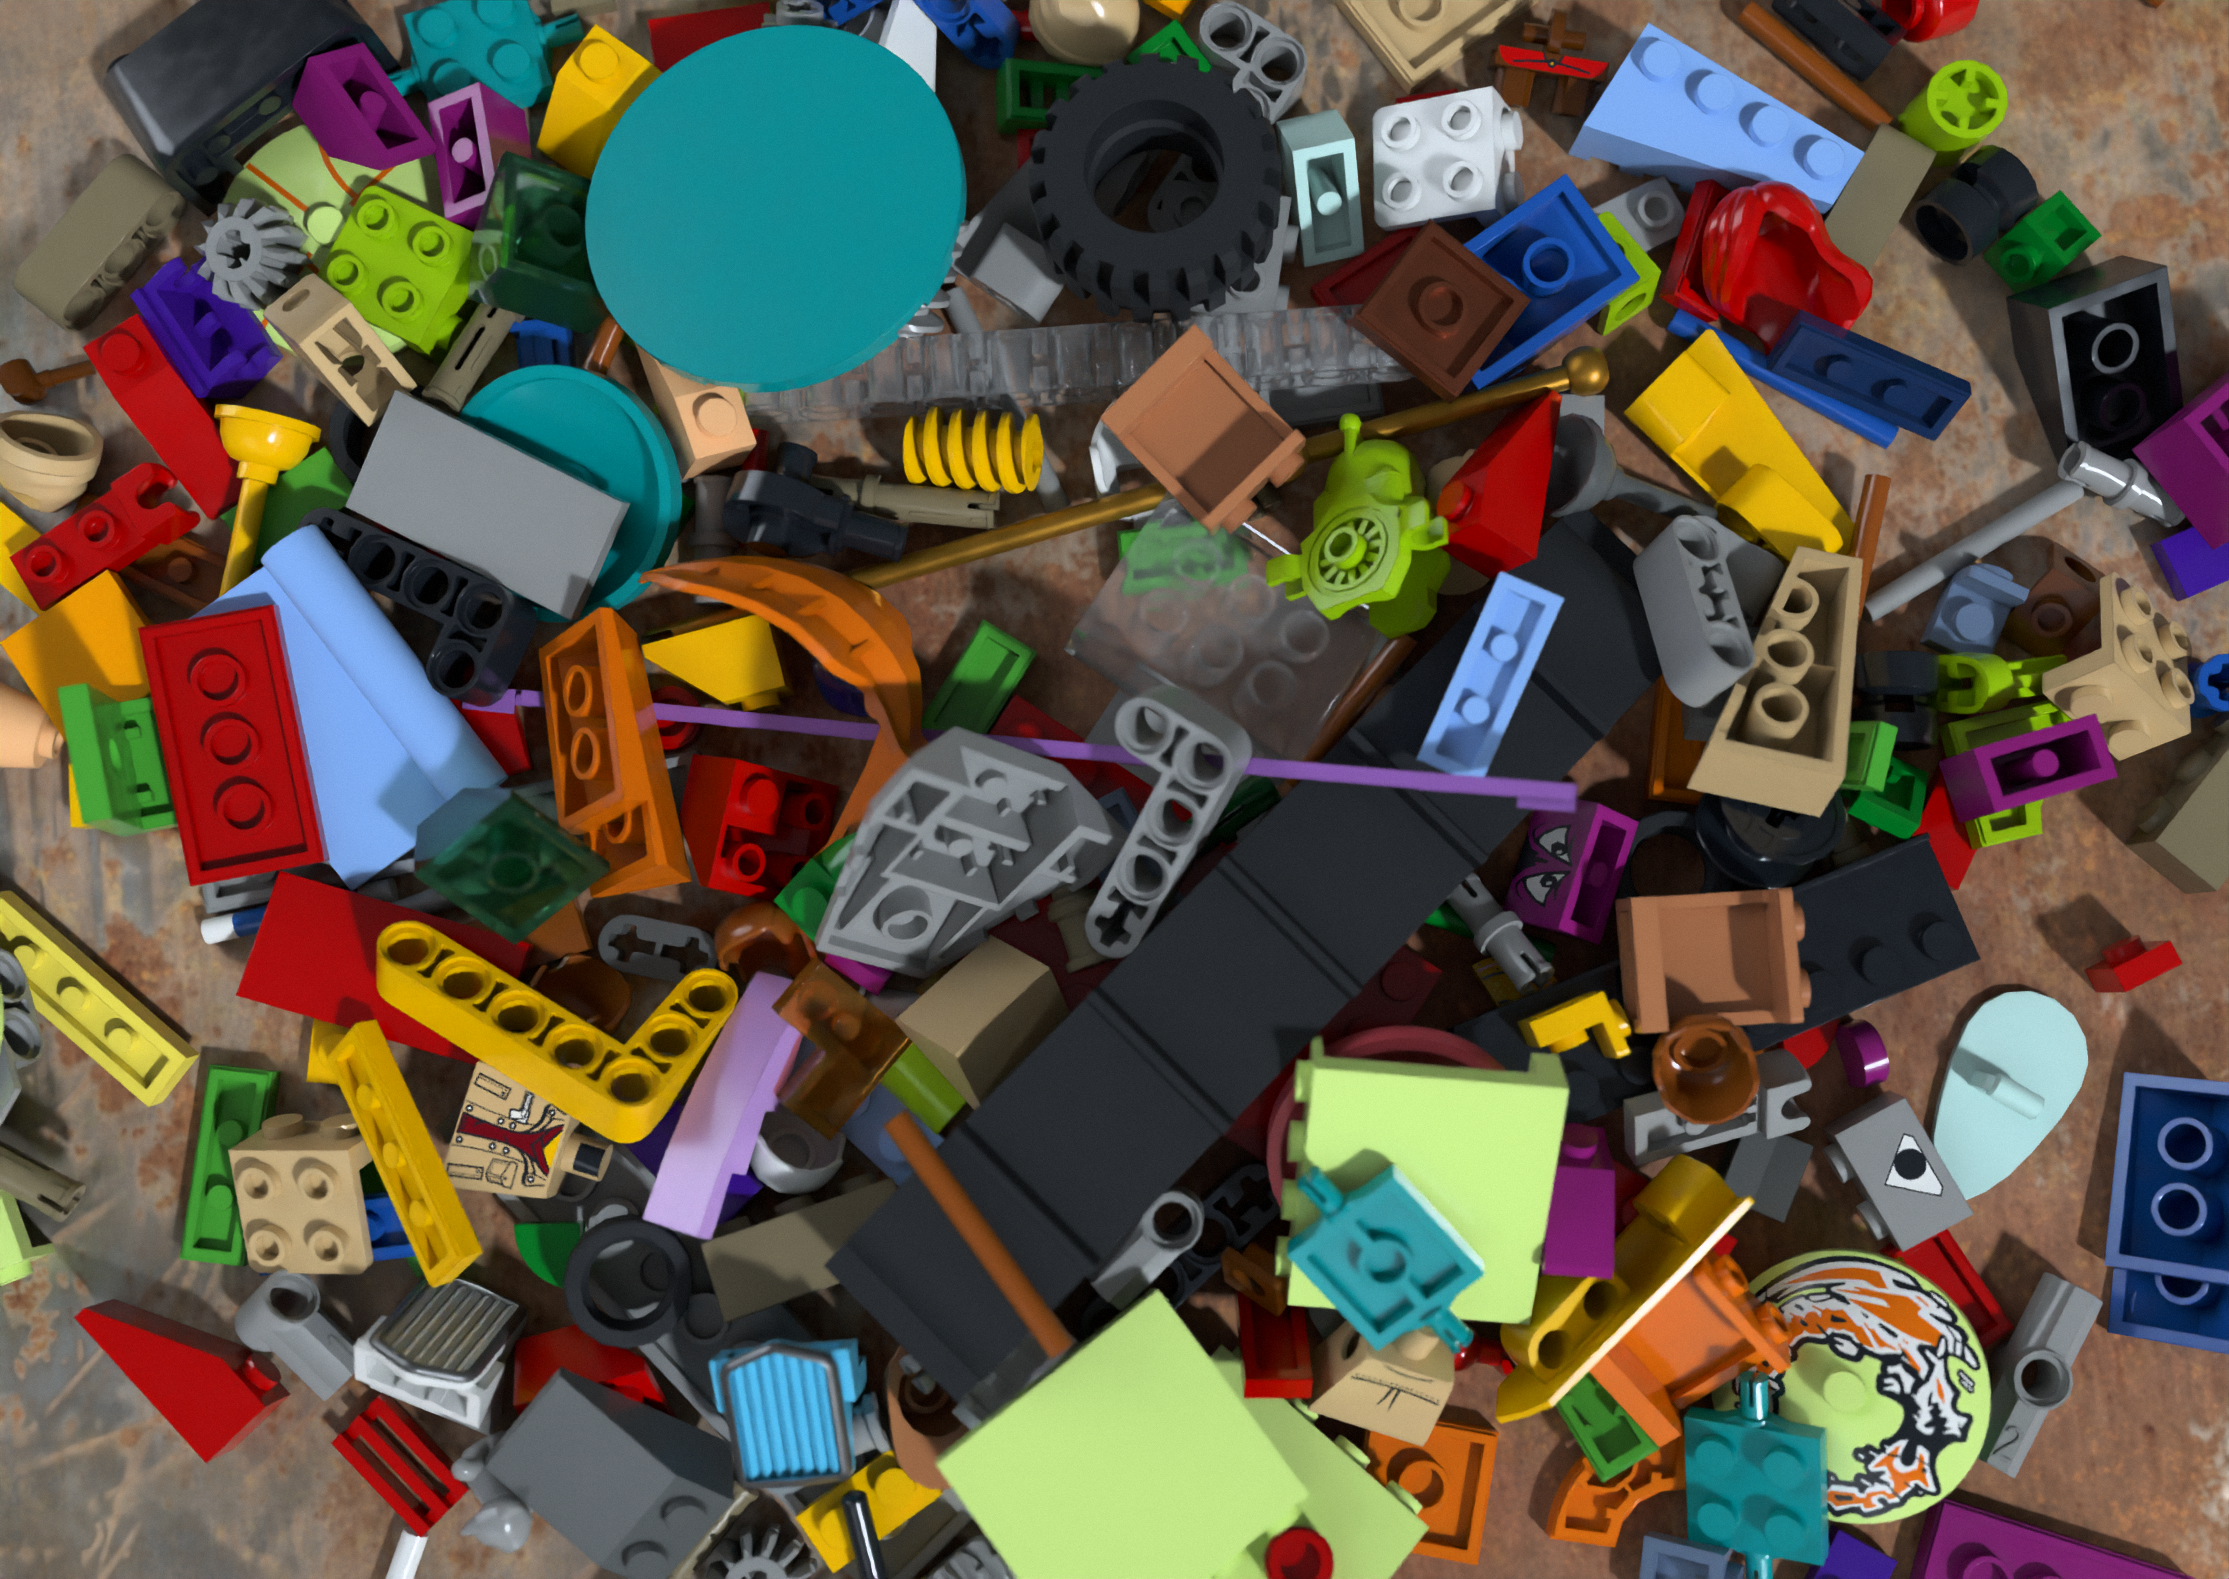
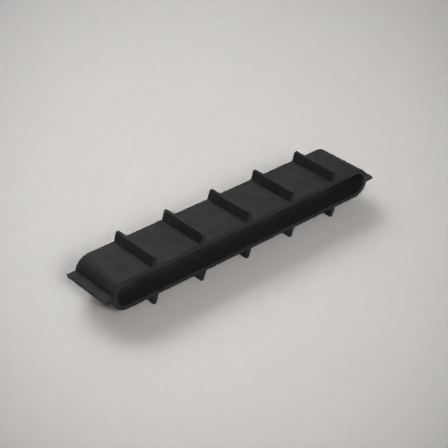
M1588 509L1567 514L1560 518L1539 539L1536 559L1506 572L1508 575L1564 598L1485 777L1558 783L1596 742L1612 730L1611 727L1663 673L1633 570V562L1637 555ZM1492 588L1347 732L1319 763L1448 774L1420 762L1416 758ZM1302 779L1011 1075L936 1149V1152L1051 1311L1087 1274L1090 1275L1110 1249L1220 1135L1225 1134L1229 1130L1234 1120L1340 1009L1362 991L1363 985L1455 889L1489 858L1488 855L1532 809L1518 808V796L1506 797L1458 792L1448 793ZM916 1172L823 1265L957 1403L996 1369L1031 1333Z

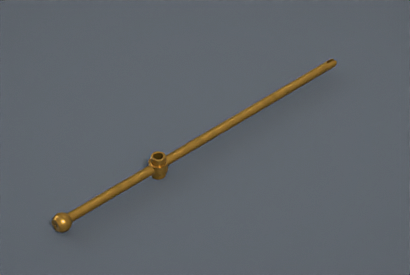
M1591 346L1577 347L1568 352L1560 366L1497 383L1480 390L1459 394L1451 404L1442 399L1361 423L1360 434L1365 441L1372 439L1392 441L1531 401L1552 390L1557 393L1568 390L1570 393L1581 397L1593 396L1601 392L1608 384L1609 370L1607 362L1601 350ZM1338 429L1307 438L1305 447L1298 452L1305 459V462L1281 486L1290 485L1298 481L1304 474L1307 465L1337 457L1343 452L1344 433ZM1155 482L902 556L900 563L889 559L842 574L872 590H876L1174 504L1177 501L1159 482ZM730 605L650 628L643 632L640 639L652 638L669 632H673L674 637L755 614L746 609Z

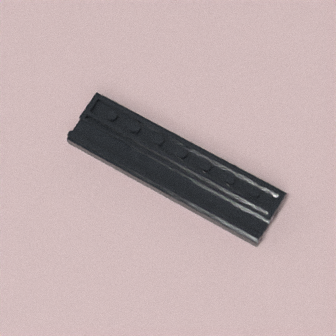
M1928 832L1920 833L1908 838L1907 841H1900L1790 887L1793 892V901L1800 903L1804 914V936L1801 941H1797L1799 968H1804L1807 971L1810 980V1004L1807 1008H1803V1023L1736 1025L1741 1027L1747 1035L1754 1052L1980 960V956L1928 840L1931 838ZM1620 956L1538 989L1530 995L1521 996L1445 1027L1444 1030L1479 1046L1493 1056L1507 1071L1528 1073L1531 1052L1551 1054L1548 1045L1541 1048L1529 1047L1518 1022L1589 991H1604L1608 1001L1615 998L1624 1010ZM1590 1026L1585 1029L1589 1038L1587 1041L1568 1050L1556 1053V1055H1559L1569 1087L1563 1125L1567 1123L1582 1124L1623 1107L1624 1100L1658 1091L1652 1074L1653 1058L1651 1053L1662 1032H1632L1630 1036L1625 1037L1630 1054L1615 1059L1607 1058L1603 1055Z

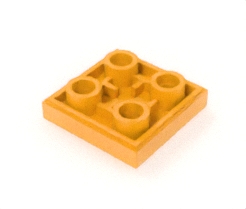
M106 570L0 642L66 743L67 738L57 688L88 683L118 702L152 697L138 627L152 624L120 576L110 570Z

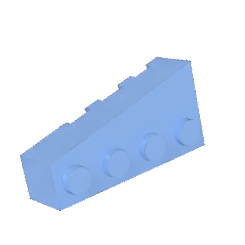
M1649 22L1583 124L1568 152V155L1586 161L1594 157L1619 165L1618 171L1642 178L1644 173L1657 178L1665 175L1667 181L1679 184L1677 190L1689 194L1693 193L1696 182L1713 179L1731 192L1739 187L1752 186L1765 181L1789 183L1803 191L1815 203L1822 217L1835 203L1865 152Z

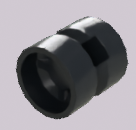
M1995 145L1982 146L1951 173L1950 179L1940 181L1912 206L1911 219L1913 227L1925 246L1941 260L1955 266L1966 265L1997 239L1999 230L2005 232L2037 205L2038 190L2036 182L2028 168L2018 157L2006 149Z
M1876 651L1855 655L1852 694L1861 699V704L1851 710V721H1882L1897 727L1898 731L1893 751H1919L1937 748L1938 710L1928 704V699L1939 692V656L1918 651ZM1885 703H1905V711L1885 712Z

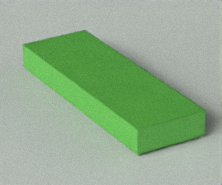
M209 1064L179 1259L235 1266L250 1265L228 1150L262 1129L261 1124L263 1121L274 1117L281 1071Z

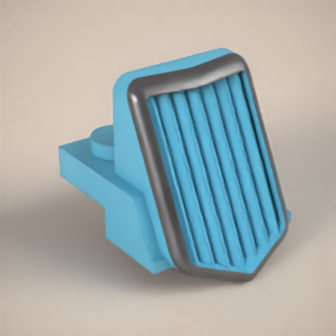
M774 1339L757 1347L722 1350L709 1361L718 1413L726 1412L736 1477L742 1487L747 1489L800 1487L842 1482L851 1477L855 1470L851 1403L857 1400L868 1383L867 1355L858 1356L857 1339L796 1343L788 1340Z

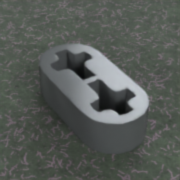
M620 915L612 918L603 927L599 935L598 949L602 959L611 968L621 972L680 983L688 975L686 973V962L667 957L669 945L683 948L690 947L693 938L700 939L699 950L708 953L707 964L695 965L693 971L702 968L720 971L715 954V935L702 928L638 915ZM634 925L637 926L636 937L656 942L654 954L633 952L628 962L624 960L625 950L615 947V940L617 935H628L631 926Z

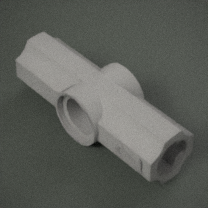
M2043 1273L2010 1340L1997 1345L1990 1354L1987 1364L1991 1387L1990 1416L1986 1436L1977 1456L1978 1459L2015 1479L2049 1410L2064 1404L2070 1396L2073 1387V1377L2070 1368L2104 1302L2072 1283L2053 1274ZM2035 1360L2038 1367L2037 1378L2031 1386L2024 1389L2021 1382L2023 1368L2027 1363Z

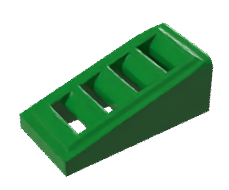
M1006 58L995 78L996 133L1017 135V129L1047 128L1045 114L1049 109H1043V88H1052V105L1057 99H1063L1068 103L1069 86L1084 74H1089L1092 80L1099 78L1103 75V68ZM1019 88H1027V107H1020Z

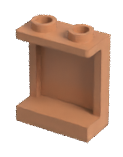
M1195 323L1099 417L1104 427L1211 537L1222 527L1229 534H1232L1258 508L1251 500L1255 494L1269 481L1276 488H1279L1305 462V459L1298 452L1305 447L1306 438L1297 429L1293 430L1214 349L1213 342Z
M1790 887L1660 897H1633L1615 900L1624 1012L1629 1021L1631 1032H1669V1026L1684 1017L1704 1014H1716L1730 1019L1734 1026L1767 1023H1803V1008H1807L1810 1004L1811 987L1807 971L1804 968H1799L1797 941L1803 939L1805 921L1802 907L1798 901H1793V892Z

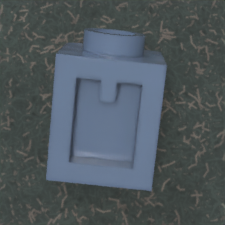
M1986 563L1969 565L1947 578L1919 643L1942 654L1961 652L1992 654L2010 610L2025 603L2030 590L2012 582L2013 575L2001 567Z
M1650 1530L1644 1535L1639 1579H1745V1565L1736 1563L1737 1551L1733 1549L1713 1546Z

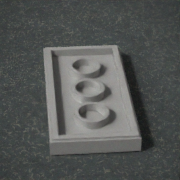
M395 389L345 507L570 620H579L630 503L406 391Z

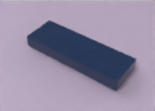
M1801 309L1766 358L1767 371L1934 442L1972 395L1969 381Z

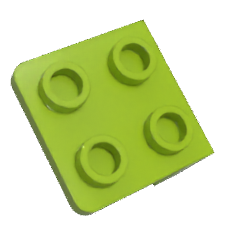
M369 186L360 195L317 276L348 299L367 323L400 338L423 359L440 367L451 350L453 343L459 337L478 307L475 300L483 285L493 283L499 273L502 261L478 234L381 187Z

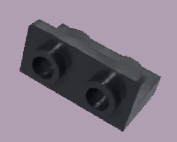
M1774 0L1771 4L1772 9L1860 82L1866 81L1908 33L1904 27L1871 0Z

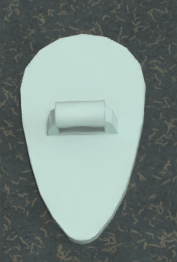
M2032 991L2002 992L1980 1003L1963 1024L1949 1057L1940 1088L1930 1140L1966 1200L1986 1192L2008 1177L2058 1123L2082 1087L2088 1066L2086 1037L2074 1015L2053 998Z

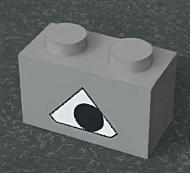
M1889 1090L1821 1127L1830 1142V1145L1822 1149L1823 1154L1842 1183L1852 1179L1864 1202L1855 1206L1856 1210L1876 1241L1886 1237L1890 1243L1904 1252L1974 1214L1905 1097Z

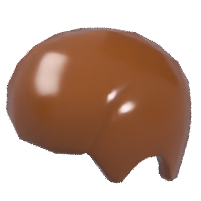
M758 900L737 907L715 929V954L721 971H728L729 962L736 966L743 982L746 984L751 976L763 967L777 966L783 968L794 978L815 966L817 958L815 943L774 901Z
M568 953L556 967L547 971L548 966L545 964L539 968L528 987L608 1036L612 1037L617 1032L632 1005L633 988L620 971L611 968L601 959L580 953Z
M1716 1014L1686 1016L1670 1025L1669 1032L1661 1033L1651 1053L1653 1058L1652 1074L1662 1104L1669 1112L1692 1124L1721 1125L1743 1114L1758 1092L1760 1077L1756 1056L1750 1040L1741 1027L1734 1026L1732 1021Z

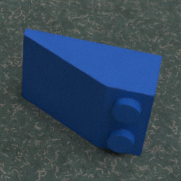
M1567 174L1558 178L1464 244L1467 249L1530 298L1531 301L1463 391L1466 393L1480 390L1481 388L1509 380L1640 279L1638 273Z

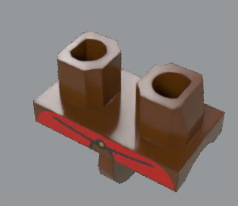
M1553 8L1547 26L1525 22L1521 41L1543 45L1542 51L1498 44L1496 49L1491 50L1488 69L1495 70L1493 87L1508 107L1527 109L1534 77L1556 80L1550 109L1551 114L1579 119L1586 116L1594 96L1595 87L1606 82L1610 62L1559 54L1561 48L1583 51L1586 41V32L1565 29L1566 9Z

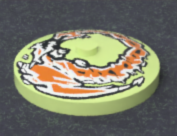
M1847 1248L1819 1249L1789 1257L1769 1267L1748 1284L1749 1290L1762 1304L1771 1302L1778 1308L1791 1329L1792 1337L1788 1339L1791 1367L1778 1374L1764 1360L1747 1371H1755V1378L1759 1372L1769 1376L1768 1408L1770 1413H1775L1790 1422L1826 1428L1829 1520L1853 1524H1875L1902 1519L1932 1506L1960 1483L1976 1461L1986 1436L1991 1407V1387L1984 1352L1976 1333L1957 1304L1938 1285L1914 1268L1896 1259L1874 1252ZM1739 1376L1711 1392L1715 1410L1728 1411L1741 1408Z

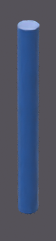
M1678 308L1666 327L1667 331L1691 344L1705 330H1713L1744 373L1883 449L1888 448L1898 433L1899 427L1767 371V355L1687 311Z

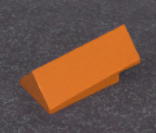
M599 607L538 649L559 833L563 835H583L591 897H607L692 881L638 634L612 608Z

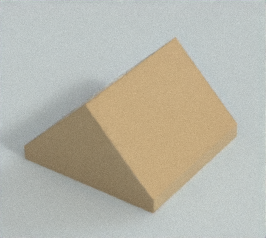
M992 935L988 936L989 941L980 943L894 1020L974 1110L1070 1015L1051 968Z

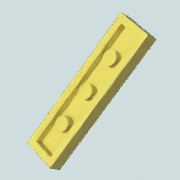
M13 891L0 892V948L9 951L22 965L27 976L35 1009L147 1107L163 1103L200 1053Z

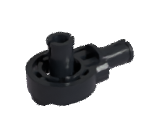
M782 442L779 443L778 455L772 472L744 470L733 475L723 505L722 521L726 532L734 540L748 545L754 551L773 558L783 559L788 556L805 559L815 556L818 552L835 557L837 551L843 552L845 547L900 563L910 523H901L855 510L856 504L851 502L850 495L843 494L842 499L825 495L820 490L808 485L813 467L818 459L817 453L812 449L797 443Z

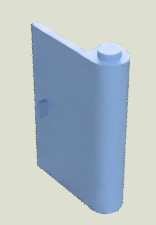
M308 525L291 533L272 546L261 558V563L264 567L191 618L271 604L279 606L330 859L328 862L348 888L354 891L468 809L472 816L475 817L502 799L506 793L499 785L508 778V775L449 697L441 695L432 688L427 679L426 667L318 526Z

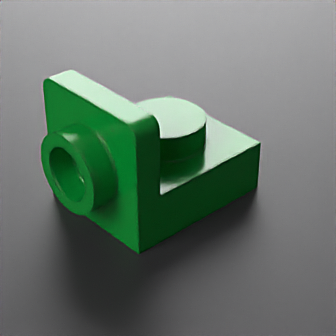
M2059 190L1984 253V259L2016 294L2046 283L2102 235L2068 197Z
M1891 756L1883 791L1840 790L1842 796L1849 799L1847 813L1873 827L1880 828L1907 841L1921 824L1928 772Z

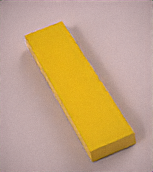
M377 1020L355 1023L328 1054L327 1059L428 1283L431 1285V1288L450 1283L482 1254L483 1250Z

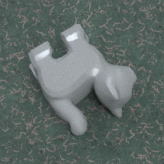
M502 1430L478 1440L464 1450L461 1459H458L453 1464L451 1472L454 1478L467 1482L471 1491L482 1505L477 1513L463 1526L460 1531L461 1535L474 1536L483 1545L500 1549L508 1554L517 1551L527 1542L532 1527V1513L534 1510L484 1468L485 1457L507 1432Z

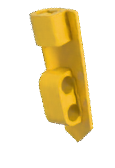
M1711 329L1705 330L1628 407L1623 415L1716 502L1714 508L1718 512L1719 520L1726 528L1749 543L1773 554L1783 563L1786 569L1798 546L1848 556L1855 525L1770 410L1717 334Z
M1680 1153L1675 1155L1633 1199L1632 1203L1639 1214L1614 1240V1270L1612 1279L1543 1274L1536 1283L1530 1325L1502 1323L1500 1329L1501 1343L1518 1366L1498 1386L1495 1418L1500 1424L1525 1418L1553 1407L1753 1205L1755 1202L1750 1195L1737 1197L1722 1177L1710 1166ZM1589 1287H1591L1590 1293H1589L1588 1296L1584 1299L1585 1293L1587 1292V1290L1589 1289ZM1547 1334L1545 1341L1538 1348L1539 1342Z

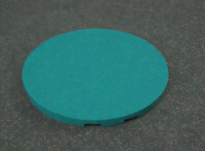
M809 25L771 26L723 38L697 50L661 74L636 98L611 132L595 167L586 205V248L596 287L607 309L617 323L640 348L655 358L665 368L705 386L710 383L723 387L741 388L746 393H766L804 388L830 380L872 359L899 338L897 332L910 321L922 305L928 306L943 284L954 261L952 252L959 234L960 225L965 221L967 185L961 148L944 108L924 79L903 59L869 39L843 30Z

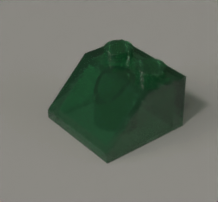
M505 151L500 157L471 240L468 299L586 335L604 321L611 313L596 287L586 248L585 216L591 180Z
M463 788L417 826L413 875L514 945L518 944L610 871L609 861L510 788Z

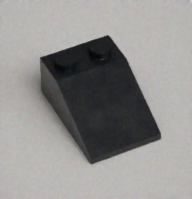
M2120 255L2006 297L2014 355L2058 466L2066 450L2074 443L2079 444V441H2084L2091 447L2118 460L2134 459L2141 462L2132 449L2184 407L2167 266Z

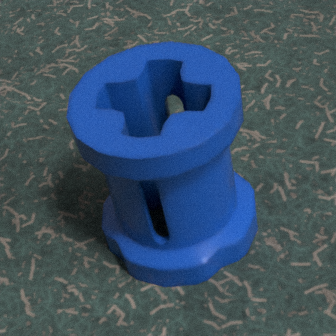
M2229 654L2212 656L2205 663L2187 664L2188 679L2190 682L2194 681L2192 687L2195 695L2194 702L2190 704V718H2206L2217 712L2229 711V693L2227 692V688H2229Z

